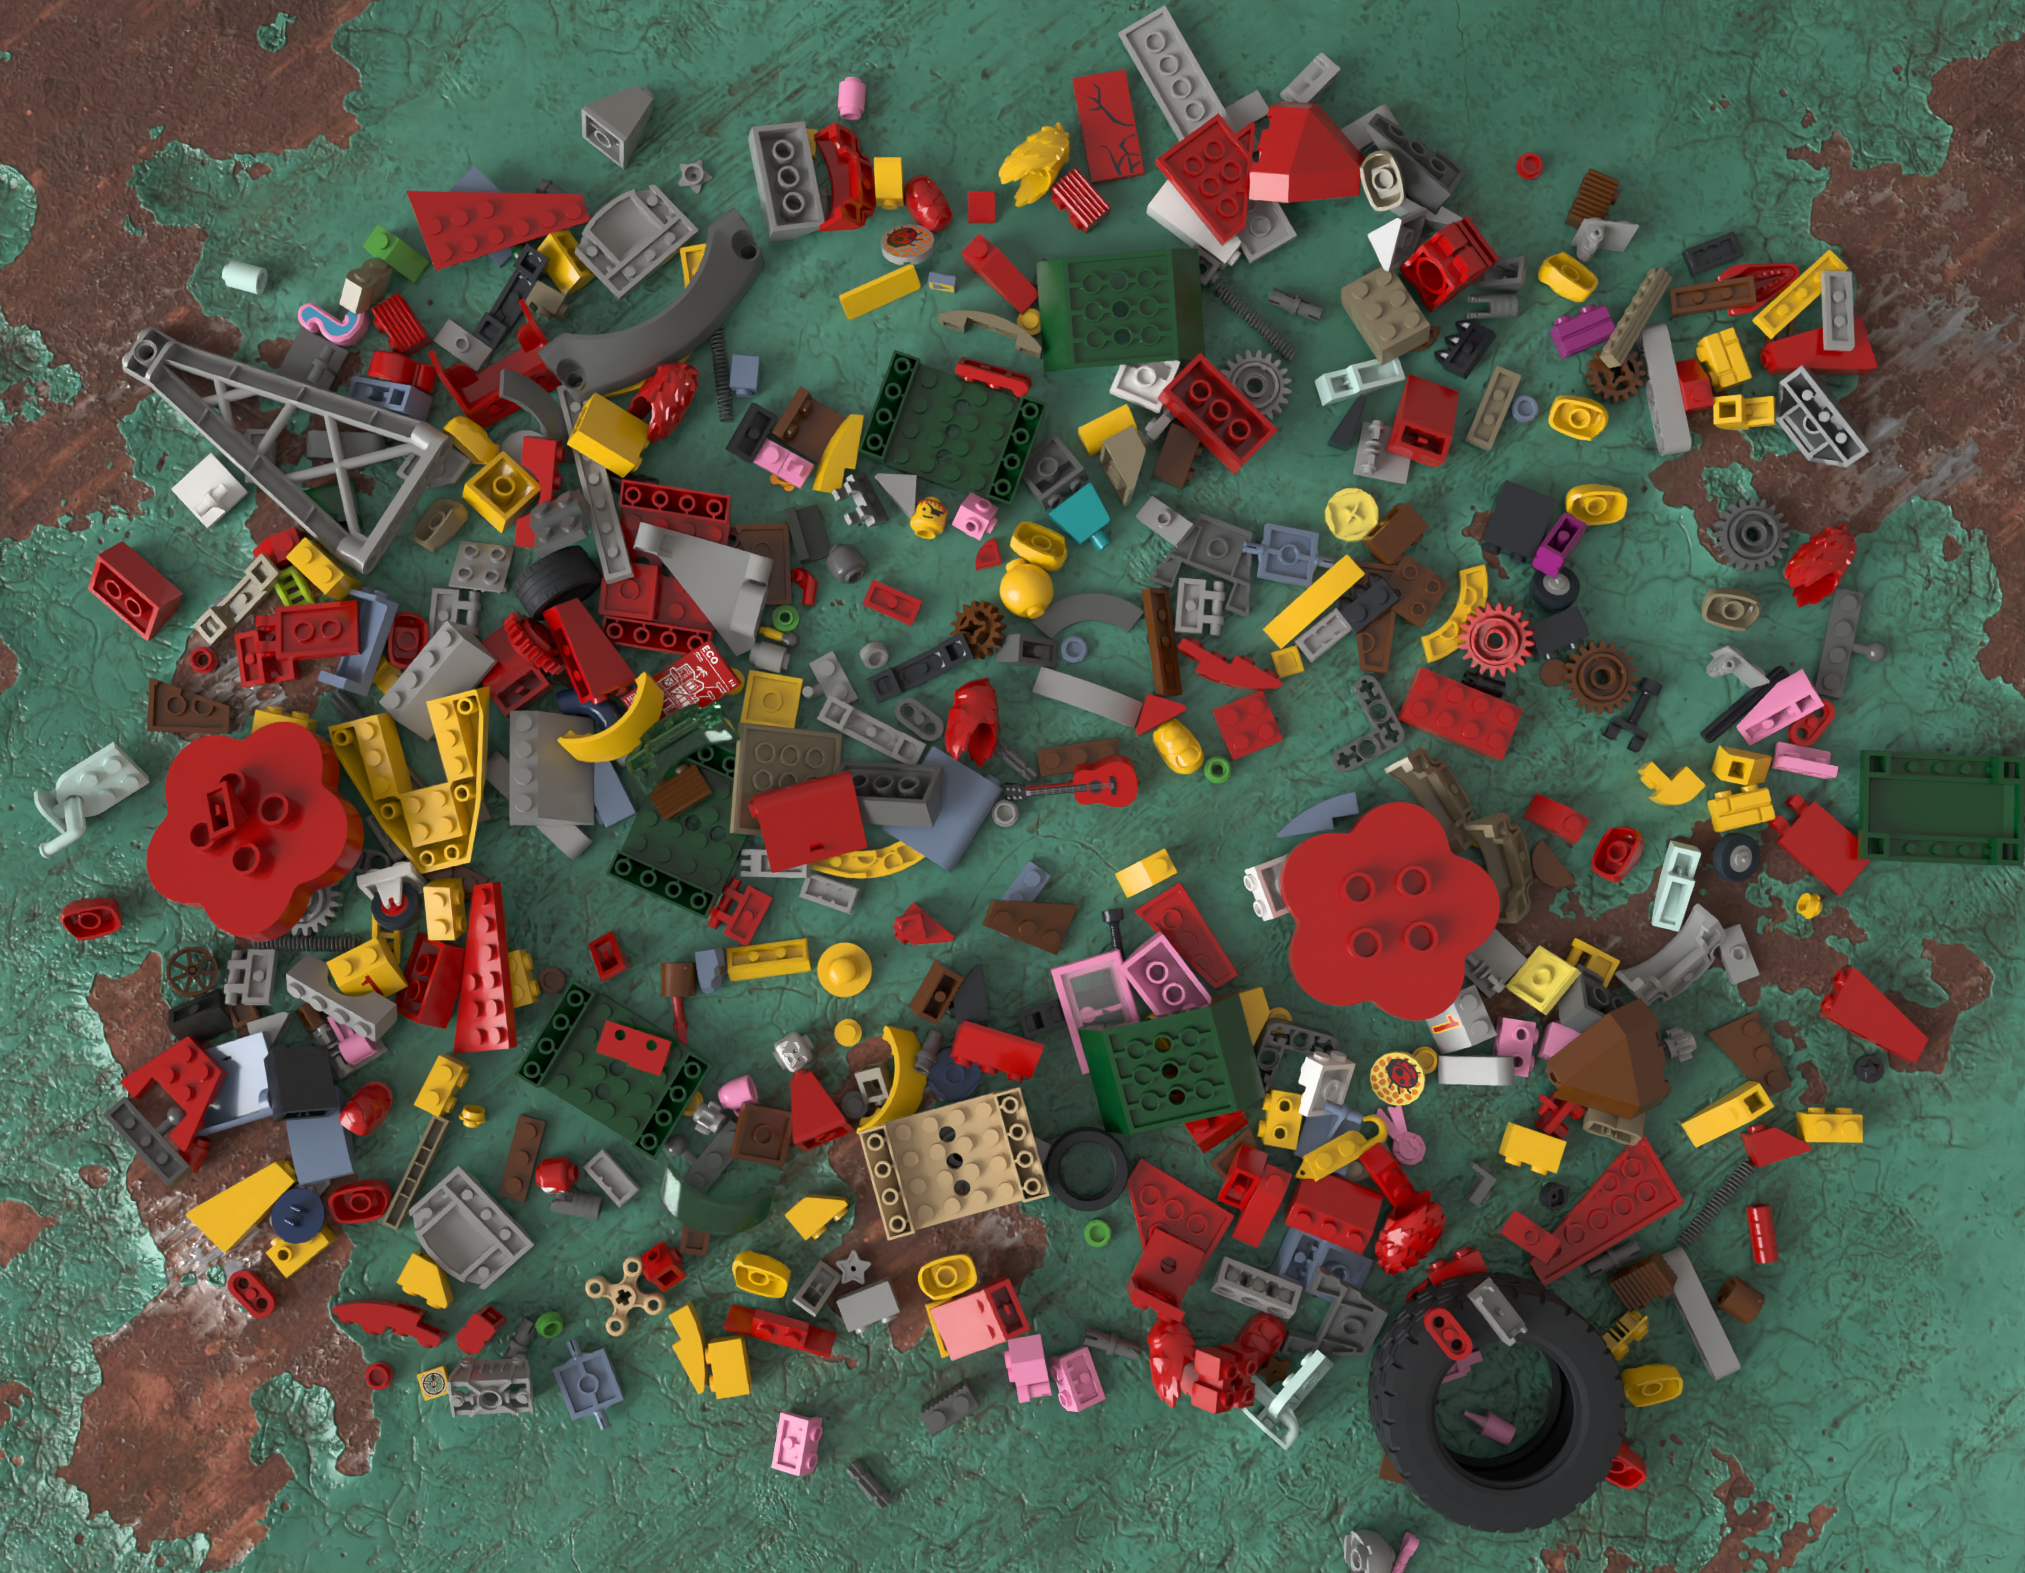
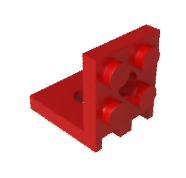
M1155 1227L1126 1285L1129 1298L1132 1299L1131 1303L1143 1310H1147L1148 1307L1155 1310L1157 1316L1166 1322L1172 1323L1173 1319L1181 1322L1185 1314L1181 1302L1204 1257L1205 1251ZM1166 1257H1171L1176 1261L1174 1270L1170 1272H1165L1160 1268L1161 1261Z

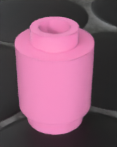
M847 77L845 81L839 83L838 110L840 111V117L843 119L859 120L861 119V114L864 113L866 85L861 83V79Z

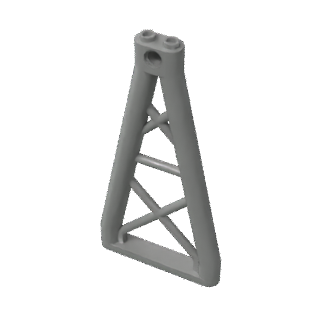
M152 326L139 332L137 341L122 358L123 371L148 385L334 557L365 575L374 569L453 445V437L425 421L181 343ZM154 352L153 356L147 360L148 355ZM172 367L213 380L216 394L201 398L171 370ZM226 385H229V386H232V387H235V388H238V389H234V390L227 391ZM260 395L284 403L285 406L256 448L235 429L230 402ZM219 405L220 414L212 407ZM297 408L324 416L334 462L284 474L265 457ZM336 420L405 442L406 444L344 459ZM412 453L420 456L417 464L368 538L363 536L359 529L347 470ZM336 473L349 533L295 483Z

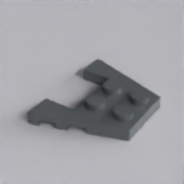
M1201 514L1193 523L1195 526L1193 531L1179 548L1175 546L1152 573L1149 581L1172 589L1181 564L1190 566L1232 582L1234 585L1224 610L1247 618L1250 608L1252 554L1243 553V545L1245 541L1252 543V532Z
M1319 1265L1310 1284L1311 1291L1333 1297L1334 1299L1316 1335L1288 1329L1285 1339L1280 1346L1281 1354L1291 1355V1352H1304L1307 1355L1309 1352L1315 1353L1316 1350H1319L1320 1352H1331L1332 1355H1368L1388 1316L1387 1307L1324 1266Z

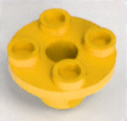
M847 942L835 944L829 947L820 957L817 968L818 978L822 986L829 993L838 997L854 996L863 991L870 982L872 976L871 960L868 954L855 944Z

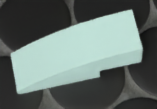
M1397 357L1382 366L1377 359L1354 364L1346 369L1323 374L1314 382L1322 406L1396 384L1404 381L1405 376Z
M1670 840L1654 903L1651 922L1653 926L1679 932L1695 884L1693 877L1701 856V852L1696 846Z

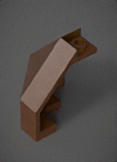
M1641 998L1608 1013L1546 1061L1548 1067L1545 1072L1551 1083L1558 1088L1553 1098L1629 1120L1662 1104L1671 1092L1670 1082L1664 1079L1662 1069L1666 1066L1663 1045L1657 1043L1656 1032L1660 1029L1658 1019Z

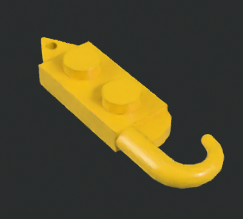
M1376 1115L1363 1117L1364 1122L1372 1121L1377 1124L1379 1133L1376 1136L1366 1140L1359 1132L1354 1130L1348 1131L1302 1157L1303 1161L1294 1177L1314 1179L1316 1182L1360 1158V1155L1376 1143L1381 1142L1383 1144L1388 1136L1386 1123Z

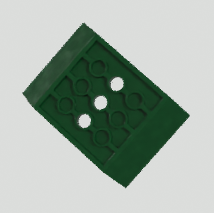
M1164 249L1069 257L1036 262L1044 372L1193 360L1199 353L1205 357L1198 249ZM1115 274H1122L1126 277L1127 284L1123 289L1117 290L1111 286V278ZM1122 301L1128 305L1129 311L1126 316L1117 317L1114 315L1113 306L1115 303ZM1120 329L1127 330L1131 335V339L1126 345H1119L1115 341V333Z
M894 350L858 452L886 467L909 475H917V478L965 495H969L972 492L981 498L987 499L990 503L1011 506L1048 404L1024 395L1019 399L977 383L966 381L960 377L923 365L920 362V358ZM965 401L970 405V410L967 414L961 415L955 411V405L958 402ZM951 426H956L961 430V435L958 439L951 440L946 436V430ZM942 451H947L952 455V460L947 465L938 463L936 459L937 455Z
M674 725L663 749L666 753L652 784L663 777H666L667 780L676 775L675 770L686 763H689L690 766L696 764L714 794L670 821H665L647 792L621 850L617 849L606 875L707 919L720 898L722 890L749 835L730 833L736 752ZM691 816H698L701 820V826L696 831H690L687 828L686 822ZM715 827H723L726 831V836L721 842H715L711 838V832Z
M572 979L514 1074L536 1088L543 1087L630 1140L633 1142L632 1147L656 1160L713 1064L695 1049L677 1040V1038L610 997ZM606 1020L672 1042L670 1046L672 1052L667 1066L663 1067L661 1076L631 1067L625 1061H622L625 1064L623 1075L617 1076L612 1072V1063L619 1059L596 1052ZM620 1029L615 1033V1037L618 1040H623L626 1037V1033ZM654 1040L647 1042L648 1050L654 1051L657 1048V1043ZM600 1084H607L610 1087L611 1095L608 1099H602L598 1096L597 1088Z
M1239 991L1211 997V1003L1109 1027H1106L1105 1022L1078 1028L1106 1132L1132 1135L1233 1113L1266 1096ZM1160 1037H1165L1170 1040L1171 1046L1166 1050H1161L1156 1046L1155 1041ZM1172 1063L1177 1066L1178 1072L1173 1076H1169L1163 1072L1162 1068L1165 1064ZM1179 1089L1184 1092L1185 1098L1179 1102L1173 1101L1169 1096L1170 1092Z

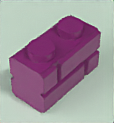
M1591 304L1579 310L1580 315L1571 318L1570 314L1554 321L1556 325L1550 330V335L1562 360L1610 339V335L1616 328L1610 319L1605 305L1595 307V304Z
M1563 513L1540 545L1532 563L1534 568L1556 578L1580 544L1588 525L1568 513Z

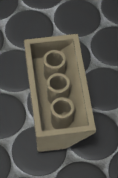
M1133 425L1104 440L1099 464L1124 509L1130 505L1146 452L1145 446L1148 445L1141 430L1136 432Z

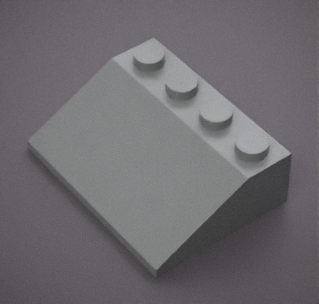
M510 711V825H594V762L576 760L557 741V739L564 736L570 730L578 735H585L589 732L594 735L592 718L543 711Z

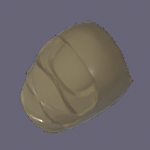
M1385 149L1369 154L1360 167V177L1371 206L1380 212L1400 206L1405 201V186L1398 160L1392 152Z
M438 497L427 508L414 527L412 538L425 549L431 552L438 551L457 535L461 525L469 519V512L465 505L457 499Z
M1722 587L1708 589L1701 605L1702 617L1705 621L1715 626L1735 631H1746L1756 622L1762 611V604L1758 596L1737 588Z

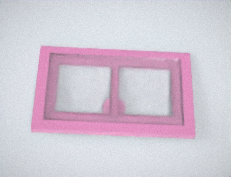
M1119 949L1051 968L1082 1074L1090 1072L1078 1032L1079 1027L1105 1022L1106 1027L1140 1020L1129 980L1119 968L1123 963Z

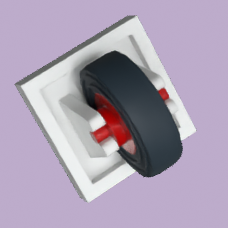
M397 862L392 867L381 870L372 869L363 875L356 876L358 887L372 900L371 911L374 919L383 928L392 931L404 930L418 920L422 912V900L419 894L424 893L423 887L428 884V881L411 862Z

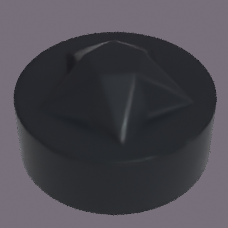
M1864 1055L1855 1061L1853 1071L1860 1081L1875 1083L1882 1078L1884 1066L1877 1057Z
M1548 1182L1540 1191V1202L1544 1207L1552 1211L1560 1210L1568 1200V1191L1565 1186L1557 1182Z

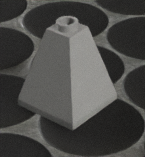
M636 85L584 105L582 107V137L624 170L653 111V94L647 88L641 89Z

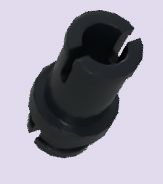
M1468 670L1464 672L1463 677L1470 679V681L1461 680L1462 684L1497 698L1503 696L1504 692L1496 690L1494 687L1505 689L1506 682L1485 677L1484 674H1480L1478 671L1476 673Z

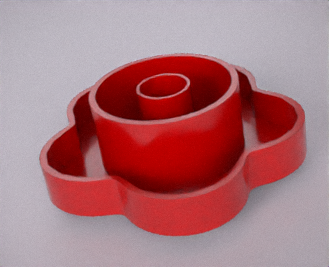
M276 722L261 727L244 740H236L223 735H210L199 738L183 748L172 762L166 778L165 796L168 814L155 831L147 851V872L154 888L169 900L192 908L205 909L210 920L219 929L234 936L250 941L264 942L279 938L290 931L303 916L311 895L316 890L333 885L345 877L356 864L363 847L364 829L362 820L356 808L338 792L339 763L330 743L324 737L299 724ZM226 780L231 785L249 817L239 830L212 841L209 838L201 791Z
M1393 802L1377 806L1364 813L1346 834L1327 833L1302 841L1289 852L1280 871L1279 887L1285 907L1296 923L1289 945L1288 959L1291 973L1298 986L1307 995L1330 1005L1350 1006L1370 1001L1387 1014L1415 1021L1430 1019L1443 1013L1453 1004L1460 993L1464 980L1466 956L1489 938L1499 918L1500 899L1491 877L1474 862L1454 855L1450 850L1448 839L1438 820L1424 808L1411 803Z

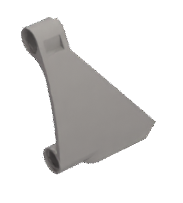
M640 522L634 549L655 554L662 560L736 656L752 650L768 596L767 585L774 559Z

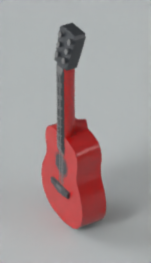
M1111 755L1096 763L1078 764L1074 768L1073 779L1067 783L1025 786V784L1005 782L1003 787L1005 800L1008 801L1026 800V797L1074 793L1076 801L1081 805L1100 803L1110 807H1124L1135 800L1138 781L1136 768L1131 759L1123 755Z

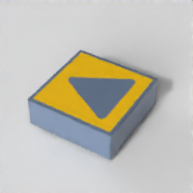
M929 272V289L955 293L957 285L955 276Z

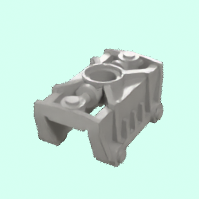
M517 1354L512 1359L474 1360L473 1357H465L449 1375L447 1384L452 1417L457 1415L474 1417L475 1414L511 1413L516 1415L517 1412H530L532 1414L535 1411L531 1372L525 1355ZM526 1383V1387H522L518 1391L506 1389L510 1384ZM466 1386L472 1391L465 1395L460 1390L454 1391V1387Z

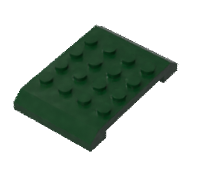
M1860 750L1858 859L2024 866L2025 757Z

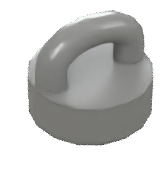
M881 642L869 643L859 652L861 660L869 669L882 667L889 658V653Z

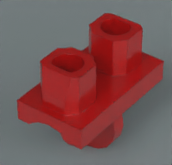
M1553 1091L1548 1098L1540 1094L1538 1100L1543 1104L1537 1112L1541 1117L1534 1125L1547 1135H1553L1562 1140L1569 1132V1128L1562 1123V1120L1567 1114L1577 1120L1585 1113L1586 1109L1584 1106L1553 1098L1556 1091Z

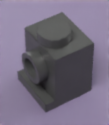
M1195 244L1192 249H1198L1199 265H1203L1206 268V272L1200 274L1201 287L1205 288L1207 284L1213 286L1221 275V272L1218 271L1221 263Z

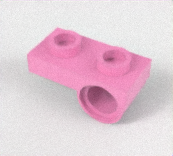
M327 1017L340 1041L338 1044L340 1052L349 1064L356 1065L379 1052L374 1041L367 1037H361L354 1029L345 1024L337 1023L333 1017Z

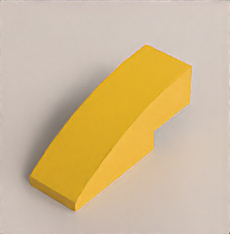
M850 414L837 429L821 457L812 490L832 493L833 490L842 488L845 468L855 469L864 415Z
M691 1300L669 1314V1318L680 1339L674 1342L672 1347L698 1394H701L706 1389L708 1382V1364L705 1358V1348H707L699 1315Z

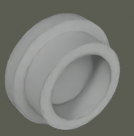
M1001 800L992 809V818L1001 827L1013 825L1019 816L1018 808L1012 801Z

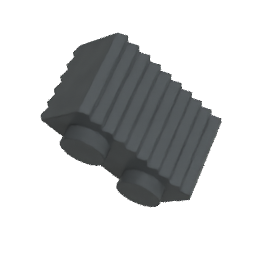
M964 1379L963 1383L959 1382V1385H955L954 1388L945 1391V1394H940V1397L936 1396L935 1400L931 1399V1403L927 1402L926 1406L922 1405L920 1417L932 1437L979 1409L981 1401L969 1381Z

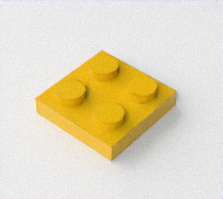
M749 670L740 723L795 728L804 680Z

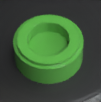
M1096 1218L1086 1224L1084 1236L1087 1243L1091 1246H1105L1111 1239V1228L1105 1220Z

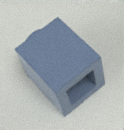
M732 354L729 387L733 393H736V396L751 398L752 394L759 395L762 371L760 357Z

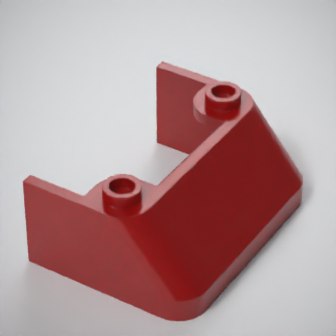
M523 298L518 302L528 323L518 330L517 339L522 348L477 374L465 363H457L446 369L433 349L428 352L438 376L467 418L482 428L489 427L522 408L512 401L499 397L501 370L508 369L520 373L539 384L548 393L562 385L554 371L551 372L537 354V351L550 341Z

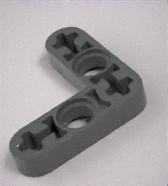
M1364 675L1358 678L1353 685V691L1374 731L1336 750L1332 754L1330 762L1337 772L1345 773L1399 746L1404 740L1405 734L1379 682L1371 675ZM1361 681H1365L1366 684L1371 683L1373 685V688L1370 689L1372 697L1378 694L1380 699L1374 700L1367 705L1365 700H1369L1370 697L1367 692L1361 693L1359 689L1363 686ZM1381 704L1385 707L1386 715L1383 719L1373 717L1371 711L1374 705ZM1391 718L1393 723L1387 725L1391 731H1397L1396 742L1393 743L1392 740L1387 741L1385 736L1388 734L1385 726L1379 729L1377 724H1382ZM1365 740L1371 741L1375 746V751L1370 756L1364 755L1360 750V745ZM1354 746L1355 753L1361 761L1357 762L1355 757L1347 762V768L1344 765H1338L1339 754L1342 753L1343 756H1347L1353 753L1350 747Z
M1271 1018L1266 1021L1254 1049L1258 1067L1262 1069L1260 1075L1265 1092L1269 1090L1285 1048L1312 1056L1315 1051L1330 1055L1331 1050H1339L1337 1039L1326 1030L1280 1018ZM1279 1027L1283 1033L1287 1034V1038L1284 1034L1276 1033L1273 1036L1271 1034V1031L1277 1030V1028ZM1298 1033H1307V1039L1304 1043H1294V1038ZM1316 1039L1317 1042L1326 1043L1328 1040L1330 1042V1046H1325L1322 1049V1047L1318 1043H1315L1314 1040ZM1264 1051H1273V1058L1270 1061H1260V1056Z

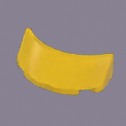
M644 671L635 679L638 689L633 697L634 701L628 711L614 725L595 735L591 732L585 735H578L570 730L564 736L557 739V741L576 760L584 762H607L621 758L634 751L654 731L664 702L663 690L647 671Z
M885 1025L882 1039L888 1041L892 1049L891 1055H894L895 1072L893 1085L883 1107H878L875 1113L869 1117H861L856 1133L859 1134V1131L887 1121L912 1115L918 1109L923 1098L924 1087L927 1083V1075L921 1074L913 1068L917 1061L915 1056L922 1049L913 1031Z

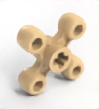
M638 1254L630 1255L625 1259L623 1263L624 1278L620 1283L613 1284L608 1282L605 1277L596 1275L591 1277L585 1285L586 1293L591 1298L607 1297L612 1301L614 1312L606 1322V1330L612 1336H620L627 1331L629 1327L627 1317L631 1308L641 1307L650 1315H658L666 1307V1299L663 1294L659 1292L644 1293L639 1289L637 1281L643 1273L644 1264ZM631 1262L638 1264L637 1270L632 1269ZM593 1283L600 1285V1291L594 1289ZM623 1289L624 1292L629 1291L631 1293L629 1299L625 1298L623 1300L620 1295L623 1293ZM651 1300H656L659 1303V1307H653ZM614 1321L620 1322L621 1328H616L613 1324Z

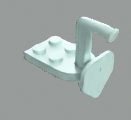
M115 742L107 745L62 774L56 783V788L52 791L36 790L34 792L35 804L40 813L62 833V835L54 840L40 844L39 850L44 858H50L52 854L81 838L86 830L85 817L95 816L104 812L150 783L149 776Z
M1316 1350L1315 1353L1309 1352L1301 1361V1369L1296 1374L1291 1373L1282 1384L1284 1388L1278 1395L1269 1389L1255 1374L1251 1376V1382L1255 1383V1398L1265 1408L1258 1416L1246 1407L1242 1411L1286 1451L1299 1435V1424L1294 1410L1334 1365L1319 1350ZM1280 1422L1288 1428L1281 1438L1271 1429Z

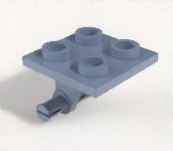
M1327 1099L1324 1103L1323 1111L1325 1110L1333 1115L1305 1118L1293 1156L1302 1159L1304 1155L1348 1131L1360 1132L1363 1113L1349 1109L1347 1104L1339 1105ZM1349 1164L1336 1170L1335 1173L1345 1176Z

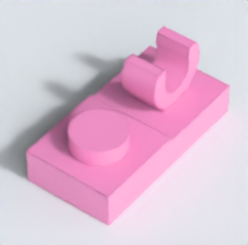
M769 439L764 441L762 448H760L759 453L754 459V464L799 489H802L814 468V464Z

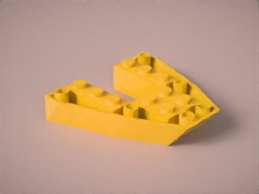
M490 686L426 702L448 782L413 790L394 718L388 712L328 727L334 751L381 827L420 874L471 861L487 774Z

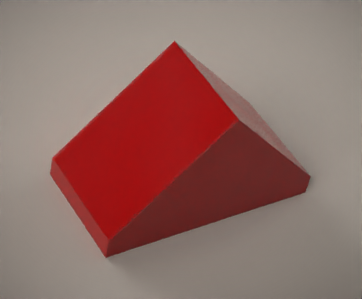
M1147 694L1135 734L1138 737L1167 720L1184 713L1187 710L1185 705Z
M226 780L201 791L210 840L215 841L239 830L249 817L231 785Z
M612 930L588 944L602 982L609 981L633 967Z

